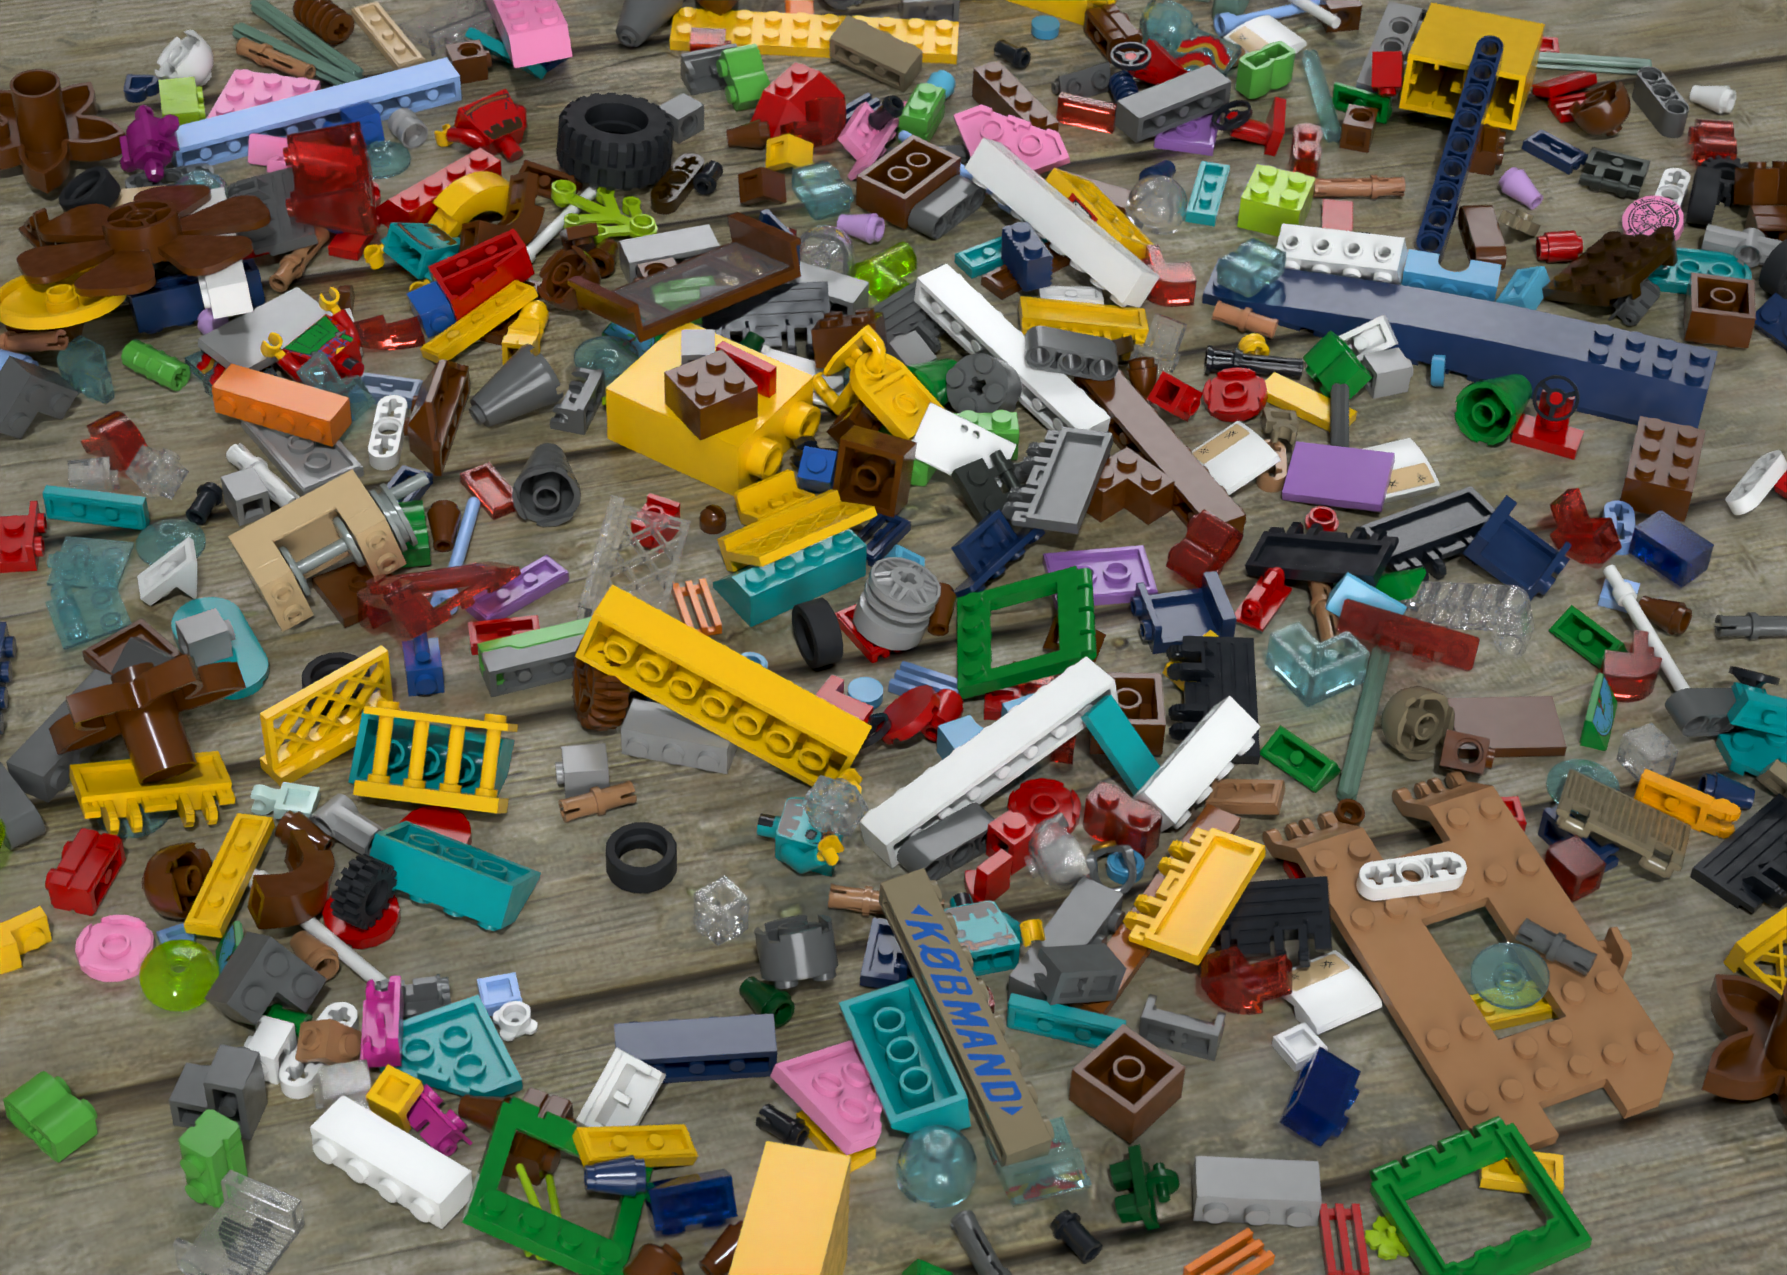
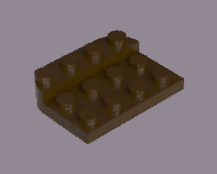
M1658 227L1650 236L1646 234L1626 235L1618 231L1605 233L1602 238L1589 247L1576 260L1572 261L1567 268L1542 288L1544 299L1593 306H1610V300L1623 296L1635 300L1642 295L1640 283L1660 265L1675 266L1678 262L1673 227Z

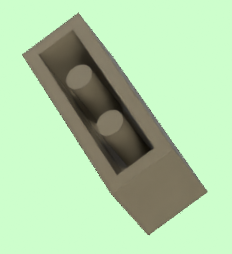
M847 15L830 37L831 58L902 92L907 90L922 70L923 50L918 49L913 44L893 37L888 32L876 29L863 20Z

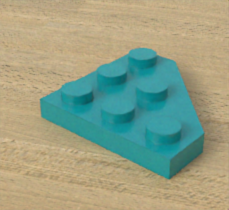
M1754 729L1718 734L1716 746L1729 770L1742 776L1745 772L1758 776L1763 768L1776 759L1787 763V737Z
M479 995L403 1020L401 1066L393 1067L422 1081V1084H428L430 1087L460 1096L469 1094L473 1096L503 1097L523 1090L522 1078ZM379 1067V1069H380L381 1072H383L384 1069L386 1068V1067Z

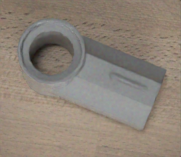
M337 793L309 817L326 834L362 855L364 853L370 854L375 833L384 830L378 824L361 815L353 801L341 793Z

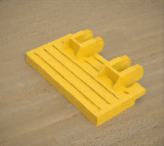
M1020 296L1019 298L1021 332L1024 335L1032 327L1046 326L1098 337L1101 336L1110 340L1131 335L1135 346H1149V328L1144 308ZM1131 352L1121 355L1122 360H1130Z
M219 751L194 753L197 765L191 770L164 781L144 785L139 784L131 759L70 765L69 778L84 819L99 818L102 815V820L108 834H118L120 828L119 818L124 817L127 818L132 833L142 832V814L138 805L140 803L144 813L177 810L183 826L194 827V810L202 811L208 825L217 824L218 811L213 796H216L219 805L235 804L236 800L232 790V781Z
M1197 827L1190 837V843L1173 840L1168 851L1174 859L1166 856L1162 857L1157 867L1160 873L1166 877L1156 892V898L1147 896V894H1139L1133 905H1135L1140 913L1128 911L1122 922H1124L1126 928L1131 930L1128 936L1130 942L1199 966L1266 856V851L1263 844L1215 828L1207 831Z

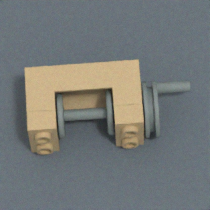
M352 469L228 536L251 582L282 632L314 615L305 598L311 595V590L305 579L349 555L358 567L366 565L376 581L407 564L401 553L407 550L405 543L409 541L414 547L418 544V541L397 501L430 483L424 471L390 489L385 483L379 485L381 492L377 494L374 489L367 491Z

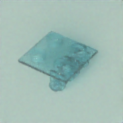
M66 536L61 550L48 556V568L53 569L48 578L47 586L116 592L134 547V542Z
M114 579L76 592H72L70 585L58 581L52 585L50 590L52 600L45 602L64 650L115 633L132 624Z

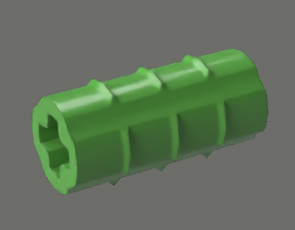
M134 339L122 351L121 359L123 365L134 370L137 374L146 376L149 380L158 382L162 387L166 386L174 391H180L190 379L191 372L187 364L179 361L176 357L165 354L162 350L153 348L150 344Z

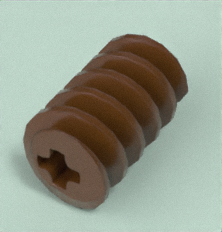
M295 0L293 14L295 18L330 45L343 43L352 34L355 27L353 17L331 0Z

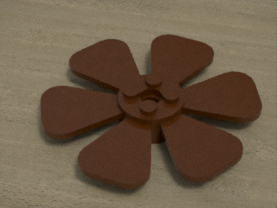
M193 184L153 187L137 193L134 196V202L117 206L112 210L103 204H87L73 208L45 222L39 228L42 240L46 242L73 243L42 246L27 250L17 257V265L25 280L36 285L54 283L97 265L75 280L74 287L78 295L83 297L138 294L156 285L154 263L169 261L187 275L205 276L219 272L245 258L253 251V244L250 238L220 234L260 229L270 223V211L260 198L252 195H240L225 199L191 214L211 200L212 194L208 186Z

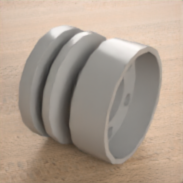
M887 557L878 560L872 566L869 578L865 583L864 592L860 595L857 602L853 622L857 630L868 641L879 647L890 650L914 648L924 636L929 624V617L933 614L935 605L940 598L941 586L935 575L915 561L901 557Z

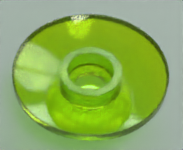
M183 939L167 941L156 946L144 958L139 972L140 986L146 998L159 1008L177 1012L191 1010L207 1001L204 998L219 976V966L211 951L197 942ZM176 966L186 967L183 972H174L172 970Z

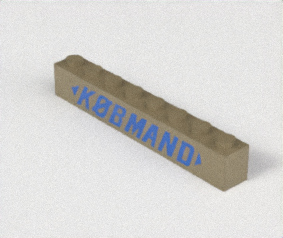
M924 868L881 882L878 900L1003 1172L1047 1157L1052 1139L1055 1137L1052 1124L1047 1116H1041L1036 1106L1038 1098L1035 1088L1030 1081L1025 1082L1020 1072L1022 1066L1017 1050L1014 1046L1008 1047L1003 1036L1005 1035V1027L1002 1018L998 1012L992 1013L987 1002L989 1001L987 987L981 978L976 979L972 970L973 959L966 945H960L956 936L958 929L955 919L950 912L945 913L941 905L942 894L936 880L930 881Z

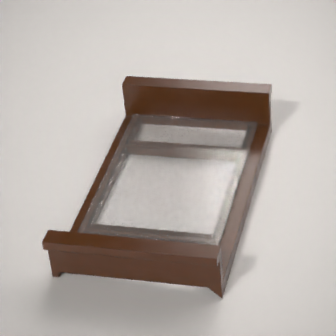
M736 212L727 216L731 243L612 291L578 275L567 279L568 286L575 289L580 311L587 309L633 332L641 343L801 277L796 246L801 244V238Z

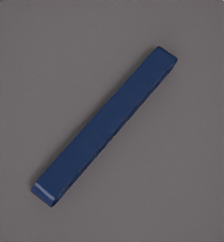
M1492 35L1482 37L1476 44L1416 239L1415 250L1440 254L1439 265L1443 260L1501 69L1504 44L1502 40Z

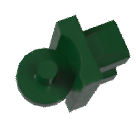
M1140 1144L1128 1147L1129 1159L1110 1165L1111 1178L1116 1190L1120 1191L1134 1187L1135 1191L1114 1198L1117 1214L1122 1224L1143 1220L1147 1230L1159 1228L1155 1196L1158 1197L1160 1203L1170 1201V1194L1177 1191L1180 1186L1179 1176L1175 1171L1165 1169V1164L1161 1162L1155 1163L1153 1171H1151L1149 1163L1143 1161Z

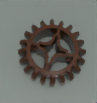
M575 657L573 659L574 669L572 671L573 682L571 685L573 686L574 710L577 712L578 721L583 728L596 731L616 729L617 726L621 725L626 716V708L629 705L628 696L631 693L629 686L622 683L616 676L607 675ZM613 661L605 662L609 663L610 666H621Z

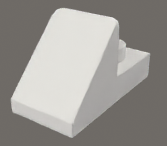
M1386 315L1375 318L1339 336L1352 349L1360 362L1363 361L1364 354L1387 350L1398 344Z
M190 537L186 538L137 576L140 599L152 606L159 599L170 594L175 587H178L193 599L197 598V558L193 539Z

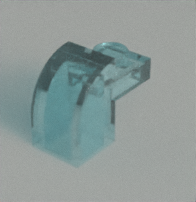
M81 335L77 336L68 343V347L65 350H61L58 353L57 365L59 375L79 392L77 395L83 393L85 396L106 405L115 396L111 373L108 372L104 347Z
M324 352L315 354L296 372L304 385L349 397L352 421L360 418L375 403L359 375L341 379Z

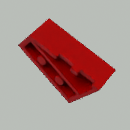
M514 228L428 266L432 281L437 282L448 299L456 322L514 280L524 282L535 274L527 247Z

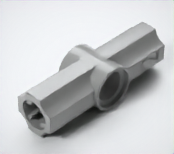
M1708 224L1701 250L1731 254L1738 258V263L1742 265L1745 263L1749 268H1752L1758 264L1764 265L1772 250L1782 241L1767 238L1761 230L1756 228L1736 231Z

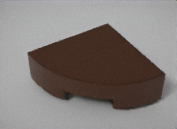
M339 286L340 298L338 305L341 310L350 308L353 315L355 299L353 286Z

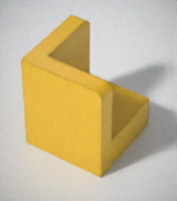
M791 134L767 139L765 168L777 171L793 167L805 173L812 171L813 143Z
M388 1064L365 1098L371 1112L409 1133L411 1126L406 1114L423 1092L424 1086L422 1081Z

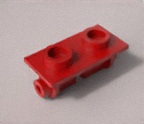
M1280 567L1269 568L1265 572L1264 577L1261 576L1235 611L1237 622L1262 632L1292 592V588L1284 585L1285 573Z

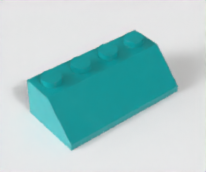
M849 528L763 567L751 565L713 582V588L750 627H753L793 609L794 605L813 600L866 576L867 545Z
M362 711L348 783L354 784L355 780H367L368 774H372L379 715L365 714ZM394 717L387 776H390V783L403 785L404 778H408L415 723L413 719ZM433 722L429 724L423 780L426 781L425 788L439 789V784L444 782L450 726ZM465 729L458 785H462L461 792L475 794V788L480 786L486 733ZM501 737L494 788L498 790L497 797L508 776L515 739Z
M408 821L375 833L369 854L394 867L397 876L394 878L397 880V885L392 888L393 891L398 889L406 892L411 900L418 903H434L442 906L443 911L451 916H467L475 919L480 927L492 931L502 929L516 921L541 875V872Z
M914 978L839 1002L840 1010L892 1129L935 1139L971 1127L968 1097Z

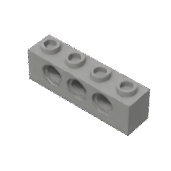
M1392 1L1388 2L1358 77L1356 88L1373 92L1372 52L1402 51L1404 55V79L1408 54L1423 22L1421 21L1423 8ZM1396 91V96H1388L1391 98V102L1393 99H1398L1400 91Z

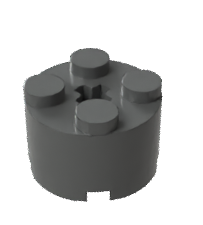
M975 353L965 356L946 374L947 396L950 404L958 413L965 410H971L976 413H988L996 410L1014 412L1018 397H1021L1022 385L1016 370L1006 362L988 354Z
M798 915L765 923L764 932L757 927L754 933L761 977L767 981H774L775 988L777 989L795 987L798 985V980L813 977L814 981H825L835 978V969L839 964L831 917L818 915L819 922H808L807 915Z

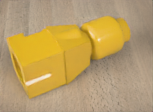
M533 300L527 303L521 309L518 318L508 327V333L506 336L504 335L502 340L503 365L526 343L534 347L530 350L534 356L540 354L541 339L549 319L547 306L542 301Z

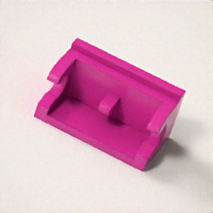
M390 976L388 990L384 992L375 990V982L373 979H370L366 983V1000H363L361 1068L386 1067L388 1064L391 1066H401L404 1015L401 976Z

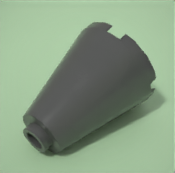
M625 0L616 27V35L619 41L628 47L640 46L681 9L684 0Z
M526 343L520 347L470 400L472 407L469 408V412L478 425L483 423L485 426L491 427L557 403L563 398V392L557 394L556 388L561 384L555 372L541 353L534 356L530 352L534 348L531 344Z
M544 443L534 449L516 479L512 491L513 504L520 517L537 522V526H558L569 521L581 501L580 486L565 453L559 446L552 443Z

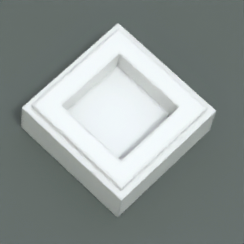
M1302 1022L1273 1036V1048L1294 1072L1327 1057L1328 1047L1306 1022Z

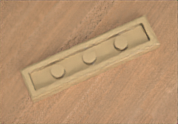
M378 1L351 9L355 22L395 70L425 63V58Z

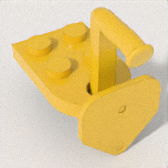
M870 325L862 328L837 351L823 372L821 371L813 376L814 391L837 416L845 408L860 399L893 436L906 440L914 438L930 402L944 408L900 360L886 353L883 340ZM848 366L851 369L850 381L840 396H838L822 375L830 377Z

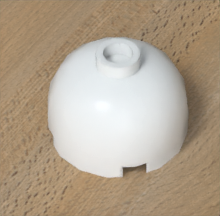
M187 30L184 32L188 35L182 40L178 37L174 38L163 50L157 61L161 67L159 71L155 69V74L161 80L195 77L196 87L198 85L203 86L212 76L213 52L199 34L194 30Z

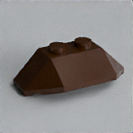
M442 359L438 361L422 383L419 395L413 396L411 417H406L404 422V436L409 437L410 451L435 476H442L471 392L469 366Z

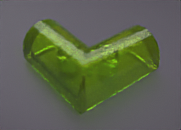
M904 241L899 242L854 264L849 271V276L868 281L869 293L882 302L910 284L902 277L917 270V258L908 243Z

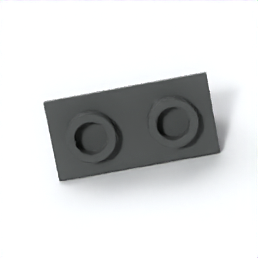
M1107 61L1059 75L1055 82L1051 84L1052 92L1061 95V102L1064 105L1111 91L1108 86V81L1111 77L1110 64Z
M1647 277L1640 283L1642 295L1635 300L1627 296L1619 297L1612 304L1616 310L1608 320L1611 321L1617 315L1623 320L1625 325H1637L1648 309L1660 297L1659 286L1653 284Z
M436 974V976L415 978L412 979L413 984L405 985V981L401 980L404 999L403 1018L414 1017L451 1004L448 977L440 978V974ZM376 981L375 990L380 992L388 990V982Z

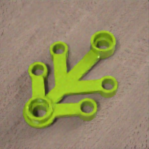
M557 180L552 184L551 198L555 205L568 207L571 204L592 213L566 214L564 216V229L594 222L597 224H617V226L597 225L599 235L593 238L595 244H599L608 237L631 236L636 238L657 234L658 228L654 218L642 213L640 208L641 201L637 197L628 196L623 199L622 212L630 216L627 217L621 214L614 197L615 191L606 190L604 187L597 188L596 201L604 205L602 206L576 195V185L569 180Z

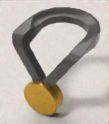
M1115 840L1092 845L1093 852L1089 853L1086 857L1092 881L1103 885L1098 875L1097 857L1105 853L1121 852L1128 868V878L1122 886L1110 889L1122 894L1127 893L1134 886L1137 878L1136 862L1132 847L1129 845H1116Z

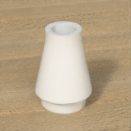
M1694 85L1690 93V102L1697 103L1721 115L1724 112L1730 113L1736 101V91L1730 89V86Z

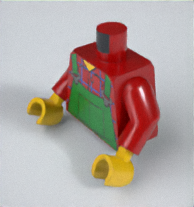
M334 287L329 289V294L334 301H327L322 293L319 296L320 308L325 311H331L333 316L330 317L325 314L283 349H281L283 344L282 337L275 332H271L268 336V341L273 346L269 345L265 340L262 341L261 353L268 358L276 357L278 359L276 363L298 383H317L325 387H333L345 376L352 380H357L364 372L360 353L362 342L358 330L346 310H341L338 306L340 295Z

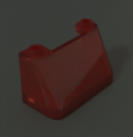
M360 121L288 134V147L283 148V156L286 166L292 165L294 174V191L290 192V198L285 199L288 216L295 217L298 223L361 236L378 234L374 178Z

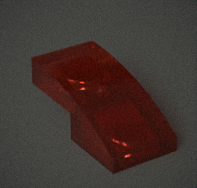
M384 315L354 322L362 342L361 347L402 350L426 344L417 316L388 324Z

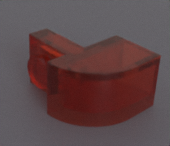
M819 97L806 101V122H791L780 126L781 135L791 134L813 143V149L829 145L837 140L846 126L845 97Z
M1159 244L1146 245L1145 258H1141V261L1160 276L1146 297V300L1165 307L1193 306L1197 280L1190 261L1165 263Z
M113 411L88 424L87 428L91 436L80 441L86 453L100 450L111 473L125 471L152 456L139 429L129 417L120 411Z
M1579 488L1567 489L1549 504L1557 525V529L1550 534V537L1558 550L1566 541L1572 545L1566 556L1582 564H1603L1622 548L1612 518H1590Z
M1634 630L1629 653L1605 649L1599 673L1605 675L1617 702L1629 703L1643 700L1655 688L1662 658L1653 657L1654 647L1648 646L1649 632Z
M1234 946L1204 956L1201 961V987L1212 1002L1225 1011L1242 1015L1263 1013L1264 1001L1293 993L1292 962L1284 954L1249 964L1240 949Z

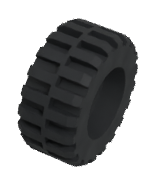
M610 92L603 95L594 93L589 97L582 96L577 98L576 101H571L559 115L557 161L569 176L574 175L576 181L582 184L584 182L588 183L594 188L604 187L606 190L613 191L615 189L629 191L636 187L638 189L646 188L648 184L653 185L657 183L671 167L674 125L665 110H661L659 105L649 103L647 99L642 97L635 98L630 94L616 95V93Z

